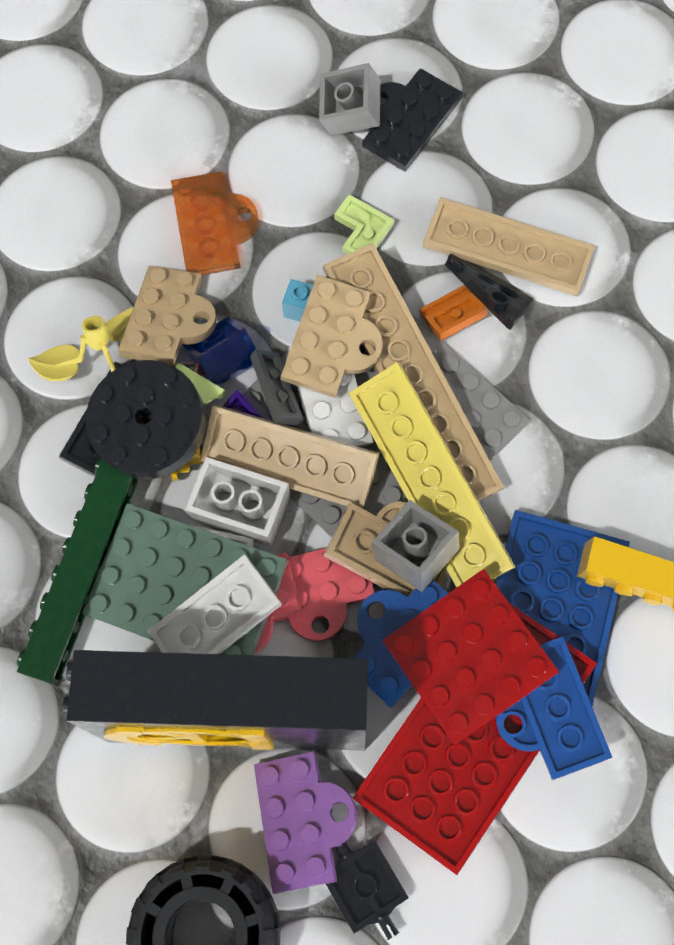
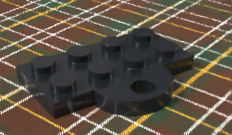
M419 68L406 86L396 82L382 83L380 85V98H385L387 102L380 104V126L373 127L362 140V147L406 172L461 101L463 92Z

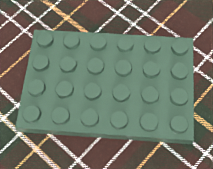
M127 503L82 614L153 640L148 633L149 629L243 555L250 559L275 595H277L289 561L274 554ZM268 616L221 654L254 655Z

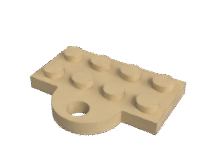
M148 266L118 349L119 356L141 361H160L174 366L181 344H195L207 339L216 327V314L211 302L198 295L202 283V275ZM200 318H205L209 320L205 324L195 323V321Z
M317 274L280 380L336 398L344 373L359 374L371 369L377 363L383 346L378 328L372 322L363 318L371 292ZM365 343L372 345L375 353L369 356L362 354L359 350L360 345Z
M350 502L323 556L386 590H394L408 597L415 590V587L377 562L374 558L371 543L405 506L406 502L390 503L383 507L376 515ZM444 567L433 579L440 586H442L446 577L447 569Z

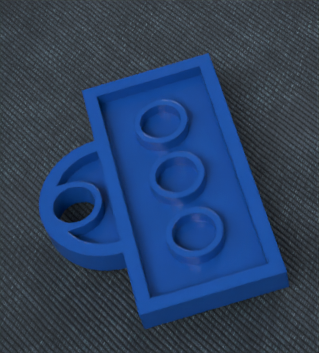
M434 580L423 592L415 588L408 597L394 590L377 591L368 596L359 608L357 627L366 644L353 658L368 659L367 686L390 708H393L413 685L382 640L448 594ZM376 602L382 603L385 607L384 615L379 619H373L369 615L370 606Z
M563 636L540 645L559 673L495 718L498 732L507 744L522 751L540 750L551 780L613 758ZM509 715H516L521 719L522 727L516 734L508 733L504 728V720Z

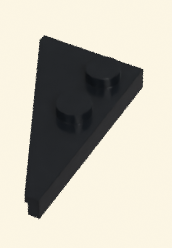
M453 254L448 256L445 266L507 329L511 330L528 310L534 298Z

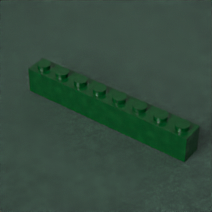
M101 457L97 460L95 466L96 475L93 483H89L85 490L83 508L78 510L74 517L73 526L75 528L73 533L64 542L62 548L64 555L60 565L57 564L53 569L51 581L53 582L50 590L41 599L40 609L42 610L38 620H35L30 626L28 645L26 649L20 652L17 659L18 673L57 687L86 615L82 614L88 603L91 590L126 504H130L139 479L117 472L102 460Z

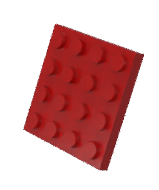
M485 569L476 573L382 640L454 746L559 673L558 669Z

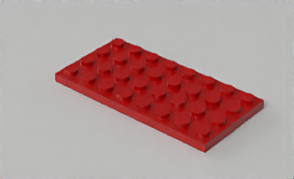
M510 604L539 645L560 638ZM566 642L580 679L584 684L597 663ZM420 698L352 798L455 875H458L540 750L522 751L507 744L498 732L495 718L454 746L423 699ZM509 715L505 718L504 728L508 733L516 734L521 730L522 722L518 716Z

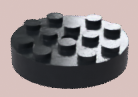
M135 361L115 369L98 384L87 406L86 430L95 452L114 470L136 479H155L179 470L195 455L203 441L206 430V410L198 390L191 380L179 369L160 361ZM141 412L145 417L150 415L152 416V419L149 423L144 425L141 424L142 420L144 419L140 415Z

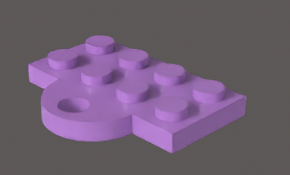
M313 751L254 764L272 893L280 894L337 882L332 848L345 843L355 830L357 808L352 796L336 784L321 782L317 756ZM344 803L348 808V815L345 820L337 822L332 814L333 809L337 804Z

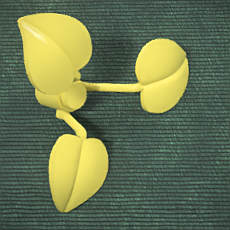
M134 307L113 317L106 324L100 316L86 318L82 322L84 335L80 336V352L72 345L56 346L38 356L28 358L31 367L38 375L50 381L70 379L79 371L77 364L84 361L87 343L94 350H103L111 372L114 371L116 368L107 345L109 340L112 342L122 341Z

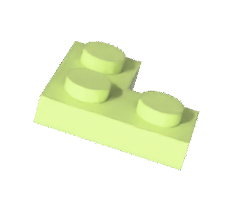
M350 194L334 214L335 220L354 230L342 246V252L345 254L352 253L374 243L377 249L394 225V219Z

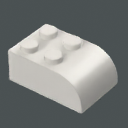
M206 457L185 507V512L193 519L207 526L227 533L250 537L255 542L271 547L289 502L291 492L289 484Z

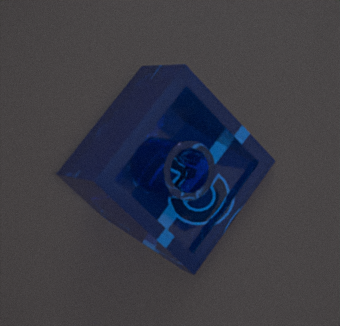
M228 316L216 323L213 333L207 339L195 344H182L194 363H198L203 377L215 385L225 383L236 371L247 369L253 365L250 355L256 349L246 329Z

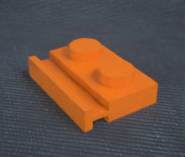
M465 285L419 309L420 317L424 318L428 327L440 341L488 316L487 308Z

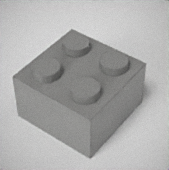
M369 63L320 74L319 121L331 136L380 126L381 79Z
M411 500L405 504L371 542L375 560L421 592L426 589L460 549L458 530Z

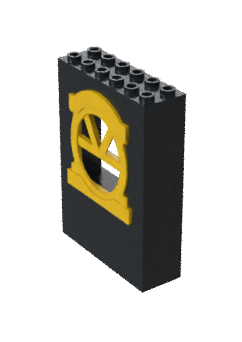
M74 650L73 660H68L66 677L70 681L69 694L64 696L63 715L67 716L66 721L107 742L132 743L146 746H161V744L251 747L252 750L297 748L365 751L368 659Z

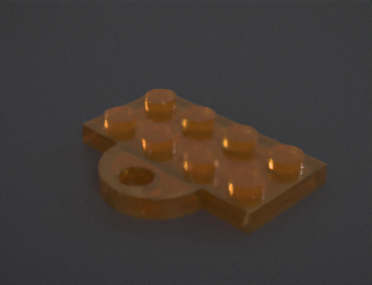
M223 171L171 180L186 271L207 275L240 269L237 245L248 241L258 228V213L254 203L241 194H227ZM242 213L252 215L248 221H240L238 219V216Z

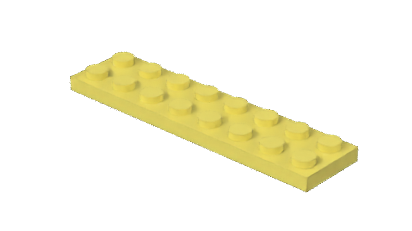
M396 362L349 392L351 399L408 501H413L458 530L460 549L445 565L455 586H460L482 569H485L490 578L494 580L515 568L516 566L401 365Z

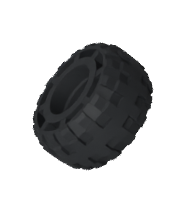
M198 855L170 864L146 884L132 907L129 926L126 931L127 945H174L173 929L177 918L187 907L198 902H210L226 911L234 926L233 945H280L281 926L278 910L271 893L253 871L229 858L215 855Z

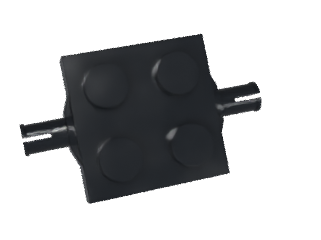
M376 841L371 842L362 849L353 851L345 842L342 844L343 849L340 846L335 848L340 856V859L335 864L337 882L326 884L354 934L367 925L378 923L387 940H390L393 937L386 925L390 927L394 936L400 932L389 915L396 906L409 897Z

